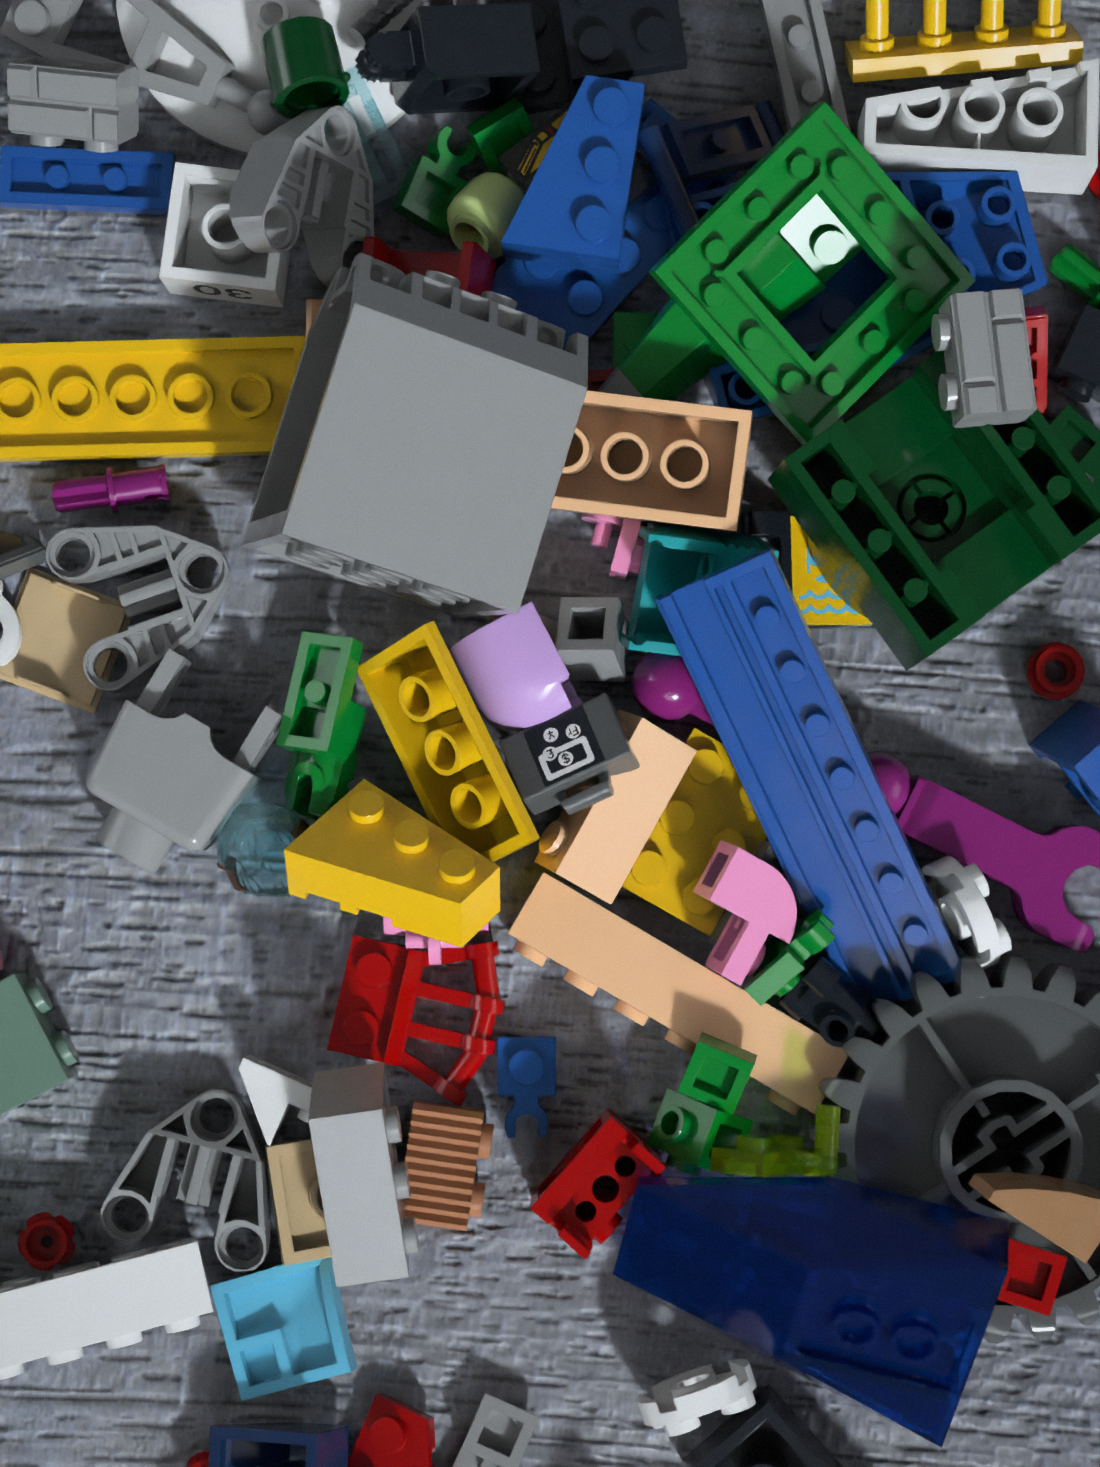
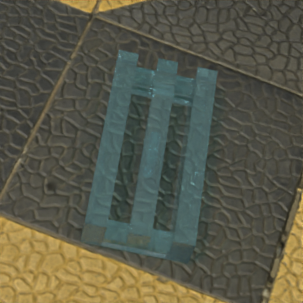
M363 78L348 86L350 94L342 106L351 112L357 125L370 174L377 188L373 192L374 205L399 193L408 170ZM358 95L398 179L388 184L348 101L349 98ZM326 120V123H325V134H326V136H327L328 123H327V120Z

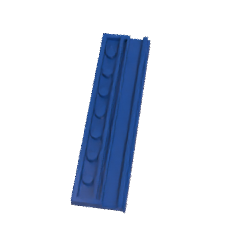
M766 548L672 591L656 596L655 601L804 915L806 916L810 911L818 907L834 923L830 930L835 934V938L821 951L824 958L842 973L839 980L843 984H859L869 990L874 998H882L890 1002L898 999L904 1002L912 998L910 980L911 976L917 971L931 975L941 986L955 982L956 968L961 955L772 548Z

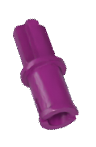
M165 464L157 467L113 472L112 467H106V475L57 481L52 484L51 488L54 507L60 513L111 506L113 513H119L120 506L170 501Z

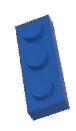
M1 145L0 206L2 208L168 215L174 167L177 159L174 153L118 150L115 152L99 153L75 148Z

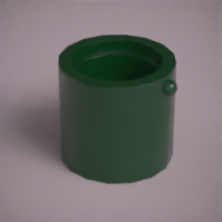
M299 16L287 19L272 26L263 35L260 46L273 94L270 105L272 108L277 109V112L286 118L293 119L306 110L317 107L342 106L347 101L350 94L347 82L350 81L351 75L348 72H344L333 27L325 19L314 16Z

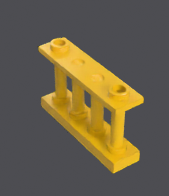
M865 0L866 33L860 36V40L844 41V64L853 83L1073 65L1083 61V40L1071 23H1066L1065 20L1061 19L1062 0H1038L1037 19L1032 21L1031 26L1011 28L1003 23L1004 0H981L980 24L974 27V31L952 32L946 28L947 0H923V28L917 31V35L895 37L892 33H889V0Z

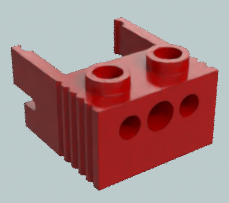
M607 1107L531 1194L530 1209L547 1224L550 1223L557 1230V1235L581 1257L586 1259L593 1249L592 1240H596L601 1245L623 1220V1217L618 1213L619 1209L632 1195L639 1200L642 1199L662 1175L661 1172L666 1166L660 1153L648 1145L640 1135ZM622 1156H629L633 1159V1165L627 1170H619L615 1167L617 1159ZM605 1175L613 1177L617 1181V1186L611 1194L600 1195L593 1190V1183L598 1177ZM583 1201H589L595 1206L589 1214L579 1213L576 1207Z

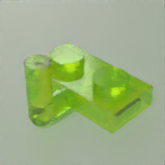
M816 1105L814 1147L803 1146L802 1135L770 1133L768 1137L736 1135V1146L712 1147L711 1172L761 1178L788 1175L823 1179L833 1177L838 1169L841 1106Z

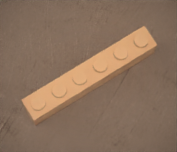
M544 872L508 934L518 939L512 948L514 951L543 967L549 957L568 969L563 977L565 981L592 997L598 987L619 999L613 1008L614 1010L643 1027L649 1017L669 1028L664 1039L691 1055L702 1032L756 1054L757 1058L748 1080L752 1077L771 1088L766 1099L794 1116L797 1115L801 1107L813 1114L816 1113L825 1097L818 1088L821 1079L837 1077L848 1058L841 1047L828 1044L820 1034L767 1003L760 1006L742 988Z

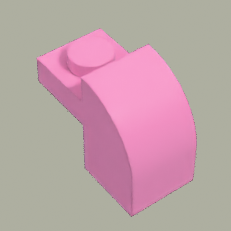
M721 840L693 892L732 913L704 966L741 986L746 975L751 976L761 965L766 953L764 942L769 934L790 944L796 927L797 907L790 885L778 870L747 851Z

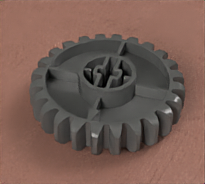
M1004 954L1000 957L999 962L995 964L992 970L990 984L986 973L975 959L966 956L959 958L955 982L949 983L948 992L931 975L921 971L915 972L910 980L912 998L909 1001L912 1008L905 1011L888 1000L875 997L872 1003L873 1016L880 1024L878 1028L880 1034L873 1042L857 1036L847 1041L841 1048L848 1056L847 1059L856 1066L852 1076L837 1075V1077H826L821 1079L818 1087L828 1099L841 1106L839 1117L822 1118L811 1122L808 1126V1136L812 1140L829 1150L838 1152L837 1159L823 1163L812 1171L810 1176L812 1186L823 1194L836 1197L847 1196L848 1198L837 1205L826 1218L825 1225L829 1233L838 1240H856L865 1237L853 1255L852 1268L863 1280L867 1281L883 1278L892 1272L888 1282L887 1297L892 1306L901 1313H909L915 1310L929 1297V1318L939 1332L954 1334L964 1325L970 1311L980 1335L988 1343L995 1344L1005 1340L1011 1329L1013 1314L1017 1315L1024 1328L1038 1341L1053 1337L1056 1327L1055 1307L1062 1306L1085 1326L1095 1323L1099 1319V1304L1094 1290L1100 1287V1243L1085 1264L986 1198H979L982 1195L968 1183L975 1173L1013 1172L1051 1176L1085 1184L1100 1190V984L1090 985L1075 996L1076 981L1074 971L1070 966L1061 963L1047 965L1037 975L1032 984V973L1026 959L1021 955ZM998 1092H1023L1025 1094L1024 1097L1003 1111L986 1106L982 1100ZM967 1111H970L971 1113L960 1125V1129L965 1136L952 1144V1139L961 1117ZM996 1129L1015 1137L1006 1143L1013 1156L1005 1164L989 1156L990 1153L997 1149L989 1137ZM1048 1152L1043 1164L1039 1157ZM1005 1236L1058 1252L1068 1257L1050 1317L991 1298L987 1295Z

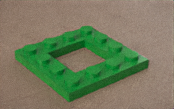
M826 102L816 103L648 271L802 445L833 425L931 326L933 315L939 314V308L950 295L964 293L976 281ZM817 194L886 274L888 279L809 357L737 273Z

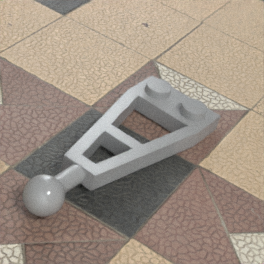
M13 0L0 29L1 34L43 57L126 65L63 45L83 0ZM126 0L149 19L129 63V66H136L138 69V86L216 108L219 99H222L246 112L251 126L262 135H267L291 120L277 112V109L271 107L270 101L273 99L271 89L256 92L230 78L235 66L157 0ZM169 36L207 67L199 86L153 73Z

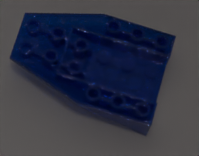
M830 1176L639 1177L613 1275L764 1358L942 1447L1008 1273L1009 1222Z

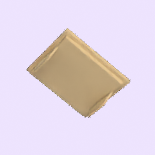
M31 567L27 569L13 605L22 625L23 639L21 647L14 659L7 665L0 667V679L96 714L104 691L91 684L84 674L83 660L85 653L97 641L127 631L132 618H127L120 600L83 586L66 582L61 578ZM107 650L98 657L96 672L103 681H109L120 650Z

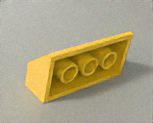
M435 621L424 624L359 665L357 673L430 822L492 862L498 861L540 839Z

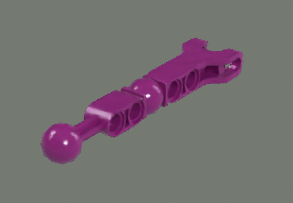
M650 652L643 655L634 667L631 678L632 694L640 709L649 716L664 721L681 719L691 714L714 726L682 656ZM882 751L867 752L906 837L944 856L955 858L965 867L972 863L976 864L985 877L1001 884L1007 889L1011 896L1014 913L1024 928L1068 949L1087 953L1094 938V932L1089 925L1078 920L1067 910L1063 899L1065 881L1075 869L1087 865L1100 869V832L1083 825H1062L1053 827L1044 833H1035L920 775L912 776L906 764L893 754Z

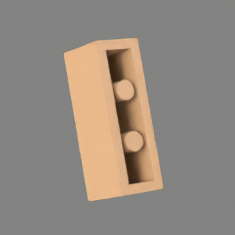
M620 709L618 714L640 767L630 772L611 776L614 788L613 796L570 816L563 809L559 818L549 824L543 832L539 841L540 851L534 860L540 866L609 904L613 903L697 752L694 748L646 719Z

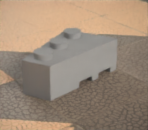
M385 1063L314 1072L308 1121L336 1287L409 1277V1254L419 1253V1239L415 1216L405 1217L403 1199L411 1198L409 1173L406 1161L398 1162L395 1143L402 1142L401 1123L398 1106H390Z

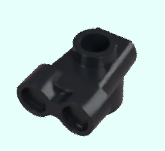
M821 956L804 973L796 986L783 995L777 1004L796 1021H799L801 1018L808 1021L820 1031L822 1038L832 1046L843 1047L854 1036L869 1040L880 1027L879 1022L873 1016L872 1003L875 1000L873 995L859 984H843L839 980L842 973Z

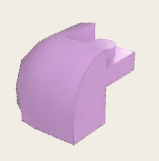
M532 601L521 606L519 613L506 614L463 638L449 650L477 708L492 726L511 736L529 727L548 721L582 703L568 677L570 674Z

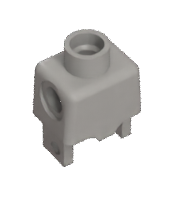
M170 648L137 702L133 703L127 699L125 700L86 778L88 790L113 806L96 834L95 839L123 858L154 874L173 843L194 852H207L216 845L262 778L254 774L277 736L282 720L281 714L265 706L232 761L216 750L211 737V728L187 713L176 718H160L161 713L192 664L188 659Z

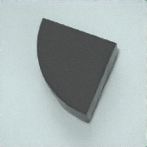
M0 531V580L44 563L46 548L28 534L22 533V537Z

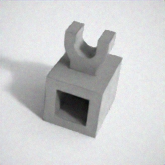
M561 597L558 622L539 615L570 674L568 676L570 681H626L628 649L619 642L620 633L628 636L629 624L619 597Z

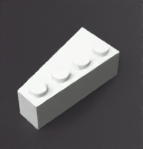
M190 1237L111 1257V1263L101 1266L99 1261L64 1267L53 1272V1278L41 1281L40 1276L31 1278L26 1276L5 1281L3 1285H0V1380L24 1373L23 1363L47 1357L48 1365L62 1364L83 1357L82 1347L106 1341L108 1349H116L142 1341L141 1331L164 1325L166 1333H176L201 1325L199 1315L211 1313L213 1308L198 1241Z

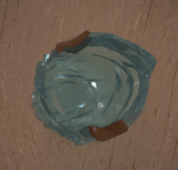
M243 802L238 804L231 817L225 823L216 843L217 866L226 871L234 889L242 891L244 894H252L258 897H290L284 849L310 826L304 819H299L291 811L281 806L268 803L252 804Z

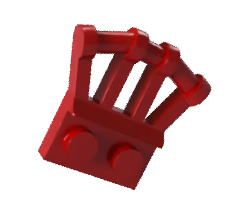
M353 935L327 1050L384 1062L389 1065L401 1066L432 1087L444 1098L460 1107L469 1095L464 1090L487 1056L494 1055L497 1042L491 1039L496 1015H503L506 1002L501 1000L494 958V956L500 955L498 941L466 945L464 948L442 949L441 964L466 960L472 961L476 993H471L421 981L424 967L434 966L429 965L428 951L406 948V946ZM417 997L474 1009L469 1033L412 1021ZM408 1037H413L464 1050L445 1077L408 1052L406 1045Z

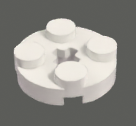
M951 856L942 857L923 866V875H928L932 878V882L927 884L954 942H958L966 957L975 959L983 970L997 964L1000 960V955L1010 951L1012 945L1006 928L998 918H993L984 897L989 896V886L980 868L974 863L963 867Z
M746 1359L728 1360L731 1372L716 1375L712 1364L657 1383L651 1387L654 1396L653 1400L642 1394L636 1398L643 1423L646 1426H653L654 1429L664 1428L666 1436L671 1437L685 1434L698 1428L701 1425L700 1416L719 1409L722 1415H731L749 1409L756 1404L752 1391L757 1387L749 1361Z

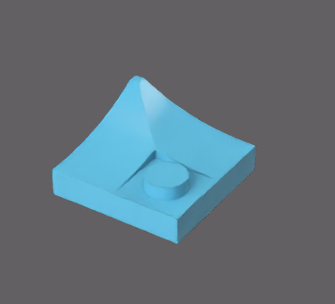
M331 1257L286 1266L280 1263L210 1285L241 1401L349 1373L358 1367L347 1326L340 1287H336Z

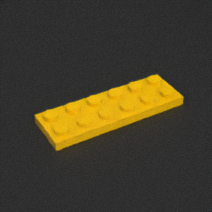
M276 336L0 343V462L270 455L306 337Z

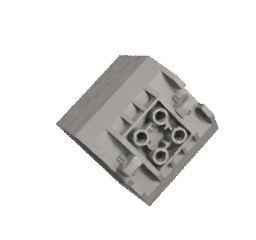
M360 252L354 257L351 269L342 266L336 270L308 332L241 546L457 618L519 613L588 389V336L580 333L570 335L565 350H563L565 330L516 310L517 302L510 297L489 291H484L481 297L459 289L461 281L457 278L438 271L427 270L425 276L411 272L406 276L396 267Z

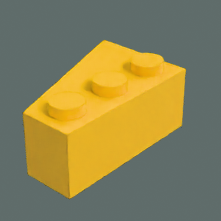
M366 779L358 783L284 849L288 892L290 895L306 899L310 893L339 902L340 910L358 915L362 909L391 918L392 926L458 947H463L500 912V866Z

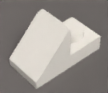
M249 1054L243 1057L238 1069L267 1145L270 1147L275 1142L291 1105L300 1108L297 1118L309 1124L308 1117L313 1081Z

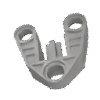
M339 105L306 110L254 142L230 192V218L240 240L255 253H280L290 250L296 243L302 221L301 230L304 234L312 268L327 288H329L336 270L342 266L351 269L354 257L360 252L362 253L364 237H374L372 177L356 122L351 112ZM327 120L328 130L327 136L325 137V123Z
M156 525L63 529L54 534L50 539L45 552L46 562L51 571L64 581L76 585L90 584L113 577L120 579L168 562L169 569L117 586L118 596L128 619L180 601L183 608L128 627L127 631L101 639L92 644L85 653L83 668L88 681L98 689L113 694L125 693L151 678L169 648L182 655L199 643L229 588L232 576L227 559L217 549ZM72 540L84 541L90 550L88 564L77 572L65 571L61 567L58 557L63 545ZM199 557H211L219 565L220 574L218 580L209 588L200 589L192 586L187 575L189 565ZM107 650H120L127 659L128 667L126 673L116 682L103 681L96 672L98 657Z
M213 1088L194 1098L145 1134L106 1197L100 1210V1221L104 1230L112 1238L121 1242H135L147 1235L154 1228L160 1214L164 1195L169 1191L181 1142L190 1143L176 1199L184 1200L185 1203L192 1205L199 1204L210 1207L224 1153L232 1154V1161L218 1209L220 1218L215 1237V1253L218 1260L226 1268L235 1272H248L255 1270L261 1265L271 1249L269 1176L265 1150L240 1097L227 1088ZM221 1098L232 1106L234 1118L228 1129L213 1131L203 1123L201 1112L204 1104L209 1099ZM135 1198L144 1205L147 1213L146 1221L140 1229L134 1231L126 1230L116 1222L114 1216L115 1207L121 1199ZM240 1227L249 1228L258 1235L260 1250L254 1258L239 1260L229 1252L227 1246L228 1237L234 1229Z

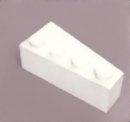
M1099 58L1080 61L1077 67L1052 71L1051 67L1028 70L1026 76L997 81H994L993 77L971 80L967 86L942 90L940 86L866 98L856 127V139L884 172L1018 171L1023 191L1083 195L1098 168Z

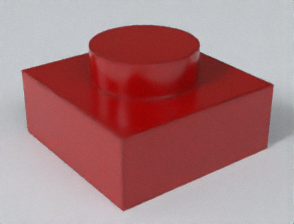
M1005 1236L987 1295L991 1298L1050 1317L1068 1257L1061 1253Z

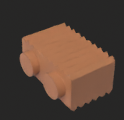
M415 1099L405 1156L411 1198L403 1199L405 1217L415 1216L416 1224L467 1231L469 1217L481 1218L486 1183L474 1181L477 1159L490 1158L494 1124L483 1123L485 1109L462 1105L459 1107L455 1104Z

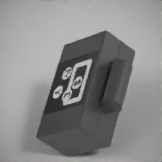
M606 693L499 742L520 797L533 815L561 804L570 816L613 796L614 788L611 776L630 772L640 767L619 714Z

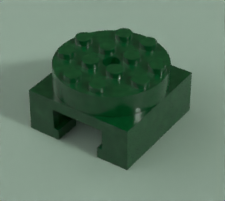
M937 351L918 364L913 370L915 373L910 378L845 423L841 418L784 458L768 478V482L807 534L813 558L828 585L848 606L869 619L906 671L932 655L986 616L985 614L1100 533V493L1038 408L1025 421L1019 423L986 424L984 426L964 428L953 427L951 410L943 411L939 401V378L941 374H947L944 351ZM914 502H925L934 509L936 514L935 525H927L920 520H917L912 525L909 523L916 516Z

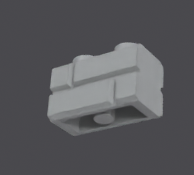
M29 55L9 62L7 67V95L10 96V101L8 102V130L15 134L30 135V144L42 147H56L64 145L65 139L84 141V150L107 153L118 151L120 144L137 136L139 131V105L136 103V100L139 96L138 69L136 66Z
M1015 288L950 295L939 308V314L933 315L931 323L934 349L936 351H944L947 374L940 375L938 384L939 401L942 410H951L952 423L955 428L984 426L986 424H1012L1025 421L1037 410L1022 290Z

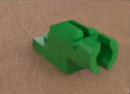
M302 631L276 745L292 752L284 791L286 798L285 811L292 815L317 821L318 816L325 814L349 792L348 783L354 780L357 752L367 710L351 700L364 643L353 637Z

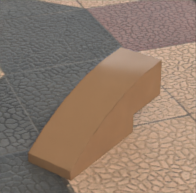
M1013 1172L975 1173L968 1183L988 1201L1085 1264L1100 1243V1190L1051 1176Z

